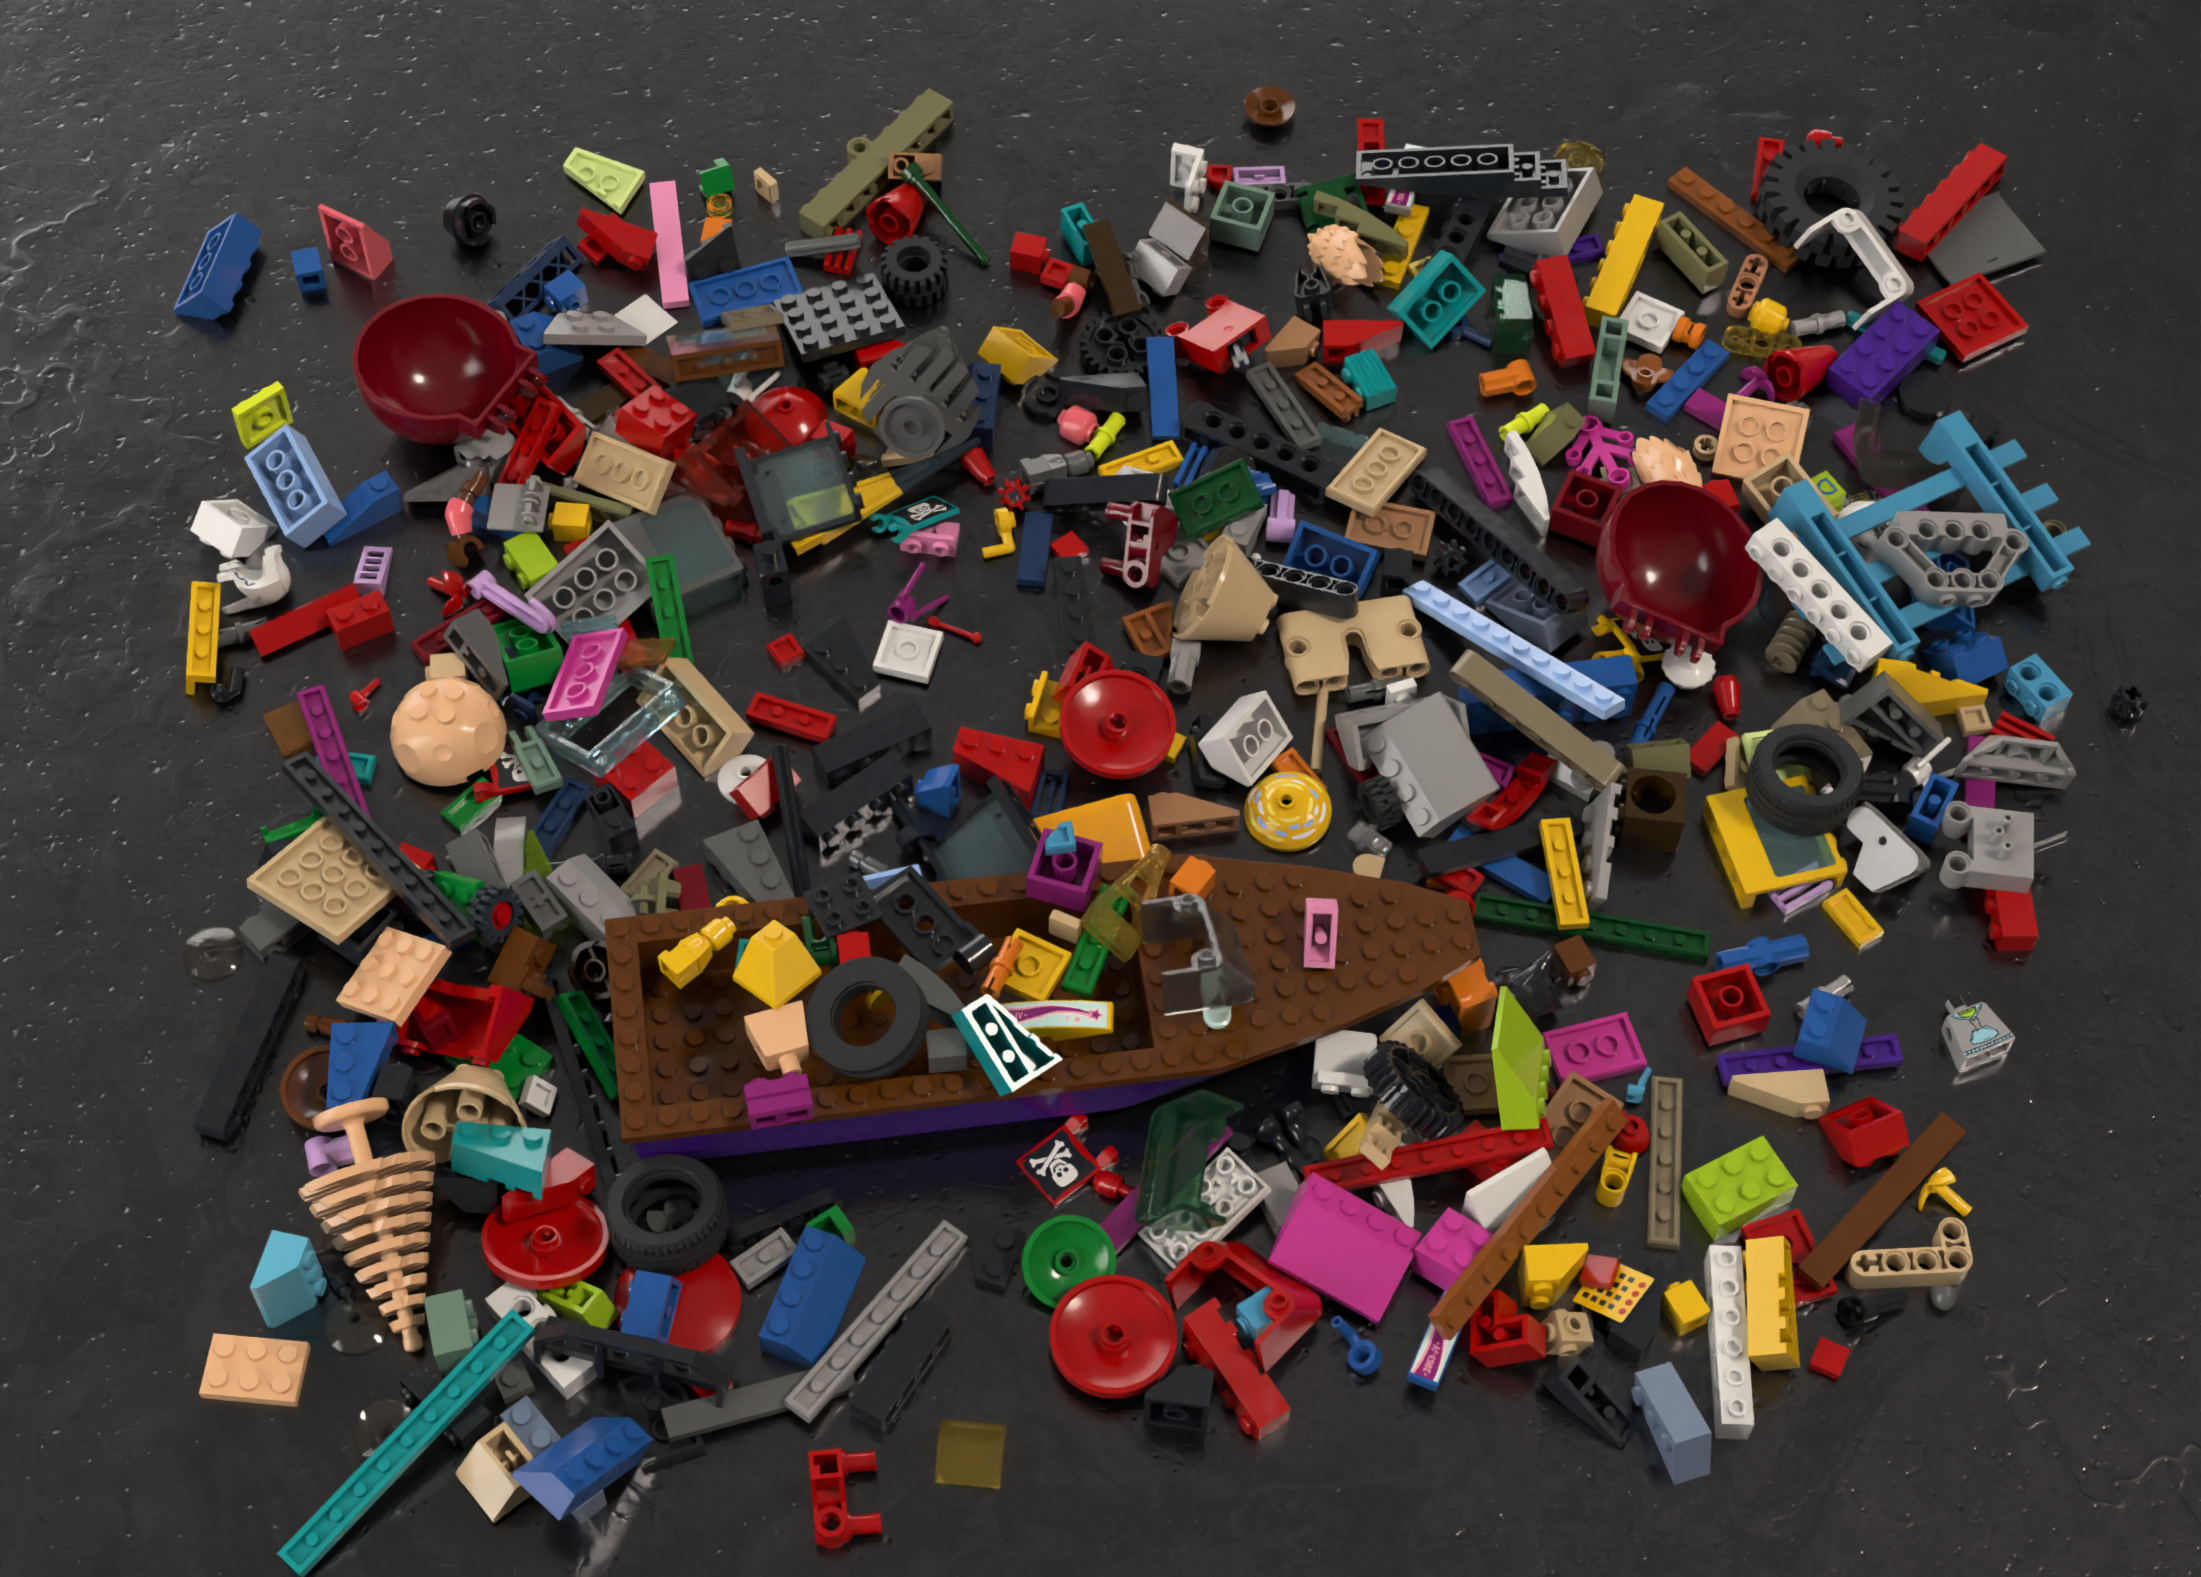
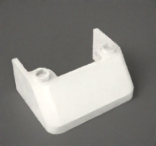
M1841 208L1809 227L1794 244V247L1796 249L1800 248L1833 227L1845 236L1878 282L1879 289L1885 297L1884 301L1869 309L1852 326L1854 331L1884 314L1897 300L1901 303L1913 293L1914 284L1864 213L1857 209Z

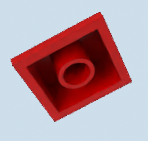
M1872 1096L1818 1118L1821 1127L1840 1158L1855 1167L1869 1166L1873 1163V1160L1883 1156L1895 1155L1900 1149L1910 1145L1902 1111Z

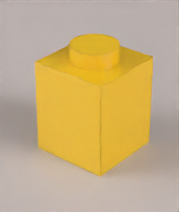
M556 502L554 513H550L548 519V527L553 529L555 541L575 542L589 537L592 525L589 504Z
M1691 1279L1682 1284L1675 1282L1664 1289L1660 1307L1679 1337L1707 1323L1711 1310Z

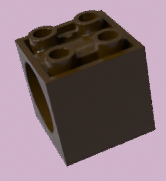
M1628 767L1626 777L1620 778L1619 784L1622 785L1621 795L1615 797L1614 807L1619 808L1618 819L1614 821L1613 835L1618 836V847L1676 854L1685 825L1687 773ZM1638 807H1650L1660 813H1647Z

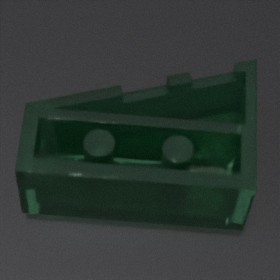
M1493 274L1490 293L1495 353H1527L1528 343L1533 342L1534 339L1530 285L1526 283L1525 274Z

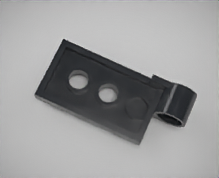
M911 865L871 892L884 918L877 921L911 958L920 962L932 972L937 973L952 961H955L965 973L973 976L989 965L993 958L997 957V951L991 941L969 921L964 922ZM904 900L911 901L914 904L909 910H902L897 905ZM922 921H929L934 925L927 931L917 928V924Z

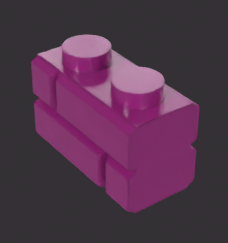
M789 1072L782 1075L779 1079L756 1078L749 1084L743 1085L751 1130L814 1119L807 1074L800 1075L797 1072Z

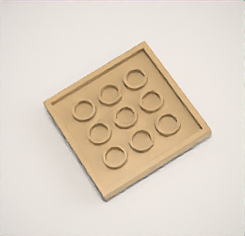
M325 816L246 879L249 889L337 945L397 895Z

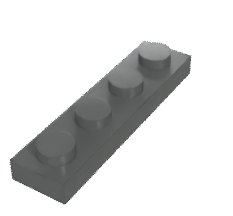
M1271 361L1248 369L1246 378L1290 443L1306 449L1322 444V436Z

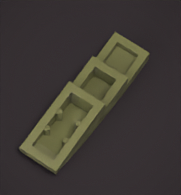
M1320 191L1316 192L1313 199L1314 213L1334 218L1335 224L1338 226L1347 227L1350 231L1359 233L1358 238L1373 247L1375 251L1407 259L1408 242L1387 224L1367 211L1340 198Z

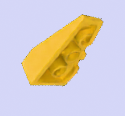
M1879 658L1871 680L1885 670L1932 716L1954 714L1956 708L1984 704L1988 695V689L1960 679L1949 681L1940 678V672L1931 670L1929 673L1917 670L1916 664L1907 661Z

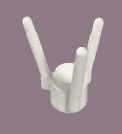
M743 352L740 359H746L747 353ZM777 371L753 392L751 389L752 383L745 378L748 372L735 373L726 391V395L729 401L737 406H743L746 402L752 404L755 398L781 375V372Z
M1947 737L1924 758L1914 755L1909 762L1902 766V777L1912 780L1914 788L1920 785L1924 789L1932 772L1929 761L1951 742V738ZM1956 768L1947 770L1938 775L1945 778L1954 775V770Z

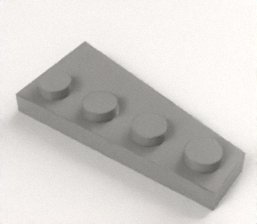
M1613 782L1590 805L1584 808L1582 814V821L1585 822V832L1581 842L1582 847H1584L1581 871L1584 872L1583 889L1587 910L1595 912L1607 900L1612 863L1606 862L1614 848L1615 837L1610 835L1613 821L1618 819L1619 808L1614 807L1615 796L1621 795L1622 788L1621 784Z

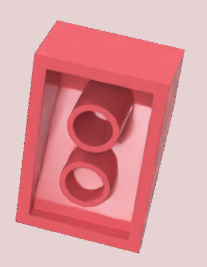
M320 204L318 211L331 260L375 281L393 260L389 242L367 225Z

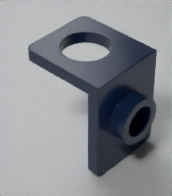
M533 692L526 700L515 693L510 695L514 716L519 721L538 729L546 719L542 713L537 715L533 704L541 703L545 706L548 699L537 692Z

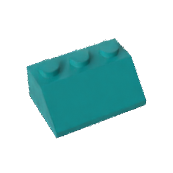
M1440 250L1386 309L1398 321H1403V327L1432 349L1487 290L1453 254Z

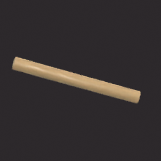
M1321 680L1319 681L1320 686L1316 699L1311 769L1315 774L1322 773L1329 693L1328 687L1323 689Z

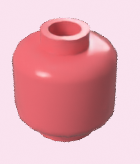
M1077 405L1070 407L1068 410H1063L1057 420V424L1060 425V436L1080 446L1087 442L1090 443L1095 437L1094 432L1099 427L1096 415Z

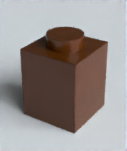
M1580 934L1553 945L1554 960L1552 964L1567 988L1576 984L1582 986L1591 981L1594 977L1597 962Z

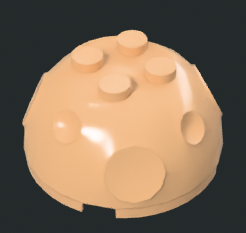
M449 676L447 678L422 682L404 696L392 718L390 739L394 757L405 774L423 784L451 786L467 782L466 777L481 769L484 772L487 771L498 760L507 741V726L500 707L494 698L482 689L479 684Z

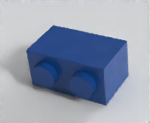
M1932 772L1911 813L1903 834L1931 846L1940 828L1946 807L1953 801L1959 784Z
M636 1270L635 1278L631 1280L628 1292L630 1297L627 1309L623 1311L620 1320L621 1332L668 1343L683 1283L672 1276Z

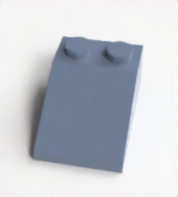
M1516 579L1484 601L1485 607L1521 638L1549 653L1589 624L1586 609L1566 615H1559Z

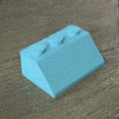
M272 1230L249 1288L267 1327L275 1328L315 1307L318 1297H322L325 1293L327 1278L324 1276L309 1238Z

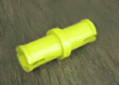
M1540 403L1528 412L1517 414L1514 420L1499 428V432L1504 431L1499 434L1500 437L1505 441L1506 434L1514 430L1519 435L1531 432L1534 426L1543 421L1546 417L1544 414L1550 411L1545 404Z
M1113 412L1105 424L1098 427L1094 432L1095 437L1084 449L1085 452H1091L1094 461L1101 457L1107 446L1109 447L1115 442L1116 434L1126 424L1124 422L1125 418L1120 413Z

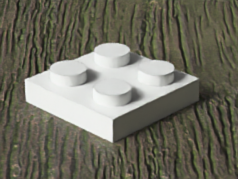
M1636 291L1619 319L1629 320L1627 340L1661 354L1671 339L1681 315L1684 316L1685 312Z
M888 620L873 663V671L928 684L943 641V632Z

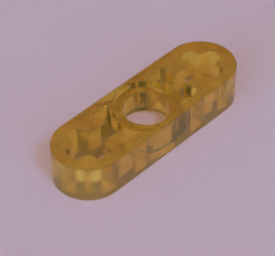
M1737 325L1728 327L1724 332L1722 340L1723 347L1730 352L1767 358L1777 350L1786 349V346L1791 348L1802 346L1801 340L1795 335L1779 332L1769 333ZM1764 340L1769 346L1760 347L1755 341Z

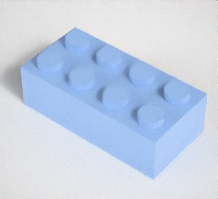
M285 424L244 457L284 535L303 548L309 546L347 515L306 437L289 425Z

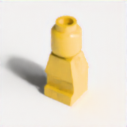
M726 916L722 919H713L700 930V934L697 932L679 941L678 946L670 952L665 950L658 955L661 972L681 989L702 973L713 956L712 951H719L732 941L733 933L737 931L735 925Z

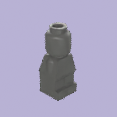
M1076 450L1064 454L1063 457L1060 454H1042V456L1031 460L1029 457L1020 460V480L1023 485L1029 484L1030 488L1027 490L1029 495L1044 492L1045 480L1067 478V475L1075 477L1086 474L1089 468L1094 467L1093 456L1090 451Z

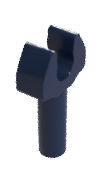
M1463 315L1455 324L1459 327L1453 326L1446 333L1454 341L1466 336L1489 348L1494 342L1493 337L1470 327L1469 317Z

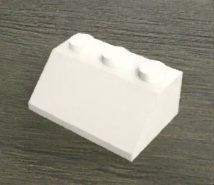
M1265 690L1240 697L1198 745L1213 769L1248 787L1252 786L1293 739V736Z
M1543 1147L1467 1191L1461 1215L1495 1234L1552 1164L1546 1149Z

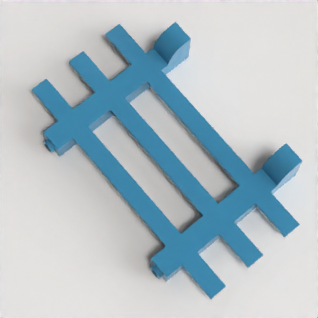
M1960 410L1939 419L1918 448L1922 455L1931 463L1940 465L1948 462L1952 468L1837 520L1832 516L1809 481L1804 479L1784 488L1766 516L1769 523L1778 518L1790 532L1795 531L1800 543L1889 637L1893 644L1882 657L1885 659L1900 661L1911 659L1915 655L1914 650L1921 642L1913 629L1964 606L1942 607L1918 601L1898 610L1881 584L1899 575L1888 563L1880 560L1867 565L1850 541V539L1891 521L1897 511H1913L1966 487L1982 508L1983 512L1981 513L2005 514L2007 527L2022 531L2029 540V546L2017 563L2008 570L2004 577V586L2030 575L2041 592L2051 588L2058 590L2069 582L2068 576L2075 569L2067 557L2091 545L2079 526L2052 538L2035 513L2059 501L2053 490L2046 482L2020 494L2003 469L2025 460L2028 457L2015 439L1989 451ZM1928 549L1924 553L1931 561L1945 555L1936 549ZM1791 601V604L1794 606L1802 620L1807 619L1804 612L1795 603ZM1828 643L1822 647L1834 666L1846 661L1845 657L1834 645Z

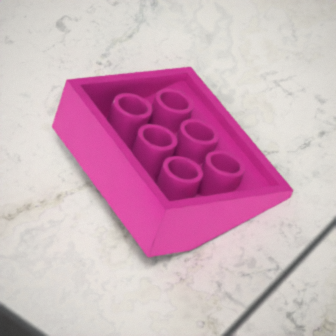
M1313 1172L1298 1186L1267 1263L1377 1324L1412 1260L1421 1233Z

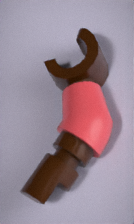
M1074 265L1067 285L1050 305V311L1053 316L1057 318H1070L1077 314L1082 306L1085 294H1091L1098 279L1097 274L1091 270Z
M478 469L471 481L464 480L460 487L461 492H458L455 497L450 498L445 509V519L451 536L456 537L447 547V557L449 562L455 567L461 568L468 565L469 559L464 554L465 545L469 548V551L484 548L478 538L469 535L470 532H473L472 514L474 512V500L479 498L489 480V477Z

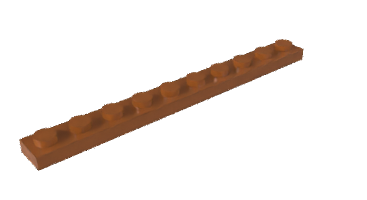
M1605 1098L1429 1313L1428 1318L1442 1339L1452 1340L1521 1255L1524 1245L1530 1244L1628 1121L1614 1099Z

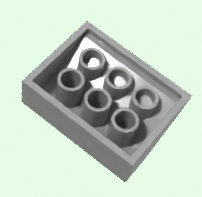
M1567 168L1568 197L1508 198L1486 234L1487 238L1532 255L1546 254L1550 257L1568 255L1603 193L1595 168Z
M608 519L526 592L524 596L528 601L531 598L538 600L554 615L557 620L555 630L570 645L573 635L616 629L644 604L652 594L645 559Z
M1442 692L1433 694L1387 720L1360 740L1379 773L1390 781V786L1394 787V793L1398 795V802L1402 806L1401 809L1418 837L1434 838L1500 789Z

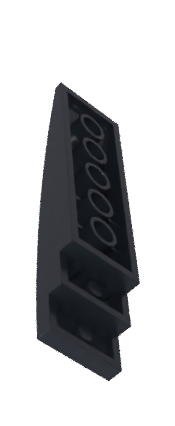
M1513 144L1356 151V184L1457 196L1508 198L1568 197L1566 159L1540 160V151L1514 152Z

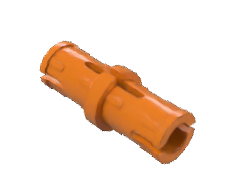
M1012 936L1005 937L997 957L993 958L990 962V972L980 988L984 995H990L993 991V999L1000 996L1007 977L1012 976L1015 970L1013 965L1024 946L1017 938L1011 944Z

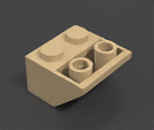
M504 1421L476 1442L455 1474L491 1521L495 1523L531 1496L512 1477V1474L534 1457Z

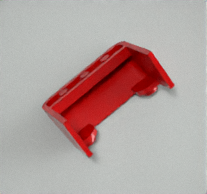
M1203 1242L1165 1277L1172 1307L1177 1310L1218 1268L1224 1270L1255 1293L1268 1285L1272 1291L1264 1299L1263 1308L1266 1316L1274 1322L1254 1341L1260 1369L1266 1373L1320 1318L1323 1311L1321 1299L1317 1293L1294 1277L1267 1263L1268 1260L1242 1242Z

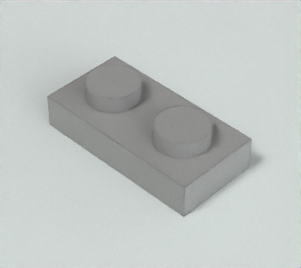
M780 1227L730 1261V1266L746 1288L750 1290L788 1264L797 1246L784 1229Z

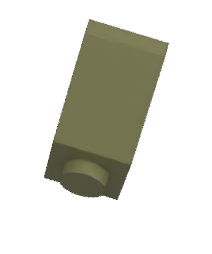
M1568 402L1551 410L1525 443L1532 458L1540 466L1545 465L1573 440L1586 420Z

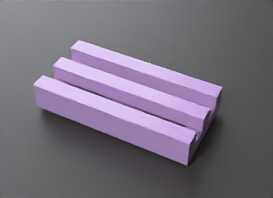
M1284 166L1235 167L1232 171L1233 182L1247 186L1252 184L1286 183Z
M1814 862L1797 873L1818 869L1819 866ZM1824 879L1797 885L1779 896L1778 894L1790 887L1767 892V895L1781 912L1787 915L1832 889L1833 883L1830 879L1828 881ZM1818 882L1820 884L1786 905L1783 903Z

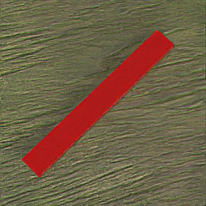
M1546 1117L1540 1119L1539 1129L1501 1130V1127L1440 1138L1435 1141L1430 1140L1396 1147L1392 1151L1391 1162L1383 1170L1377 1167L1364 1154L1305 1165L1302 1166L1304 1180L1314 1172L1340 1188L1350 1191L1531 1155L1543 1147L1546 1151L1554 1150V1144Z

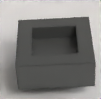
M522 1359L505 1366L494 1377L505 1404L535 1391Z

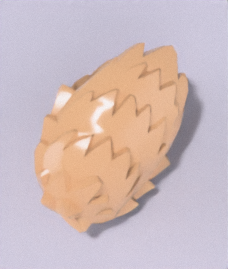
M1337 224L1325 226L1323 229L1318 228L1315 234H1307L1310 241L1307 245L1309 255L1314 263L1322 267L1331 286H1334L1336 283L1344 286L1346 284L1355 286L1360 283L1373 287V282H1383L1385 278L1380 268H1383L1384 264L1375 254L1374 248L1359 239V233L1350 231L1347 227H1340Z
M1650 436V440L1637 438L1636 451L1632 452L1636 471L1643 484L1659 480L1682 481L1703 488L1701 473L1697 471L1696 463L1693 462L1689 450L1685 451L1679 446L1677 448L1669 440L1664 439L1663 442L1655 436Z

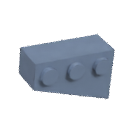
M1668 1362L1635 1372V1387L1631 1388L1633 1399L1636 1405L1641 1407L1673 1484L1677 1485L1710 1474L1712 1432L1672 1363Z

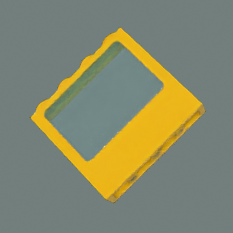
M1805 775L1782 780L1796 791L1803 794L1816 795L1813 785H1809ZM1746 788L1706 796L1702 814L1741 909L1752 907L1756 895L1829 878L1832 879L1835 888L1842 886L1848 868L1845 859L1840 857L1838 853L1837 841L1833 833H1825L1819 836H1798L1776 829L1754 810L1749 802Z

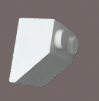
M238 499L211 500L201 502L190 531L198 535L201 542L219 549L222 556L236 559V557L250 556L277 530L278 526Z

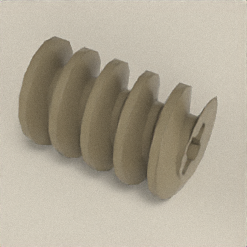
M1796 610L1790 611L1781 623L1780 628L1776 631L1770 645L1766 648L1765 656L1769 664L1783 673L1795 672L1802 656L1806 654L1807 648L1810 647L1811 641L1816 636L1815 629L1817 627L1815 624L1811 623L1808 619L1802 620Z

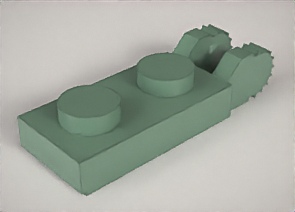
M532 725L524 727L525 737L528 740L524 743H521L514 730L507 732L509 743L535 795L563 786L562 776L542 738L538 737Z

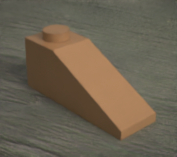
M1160 792L1148 796L1147 815L1152 841L1239 831V810L1177 792Z

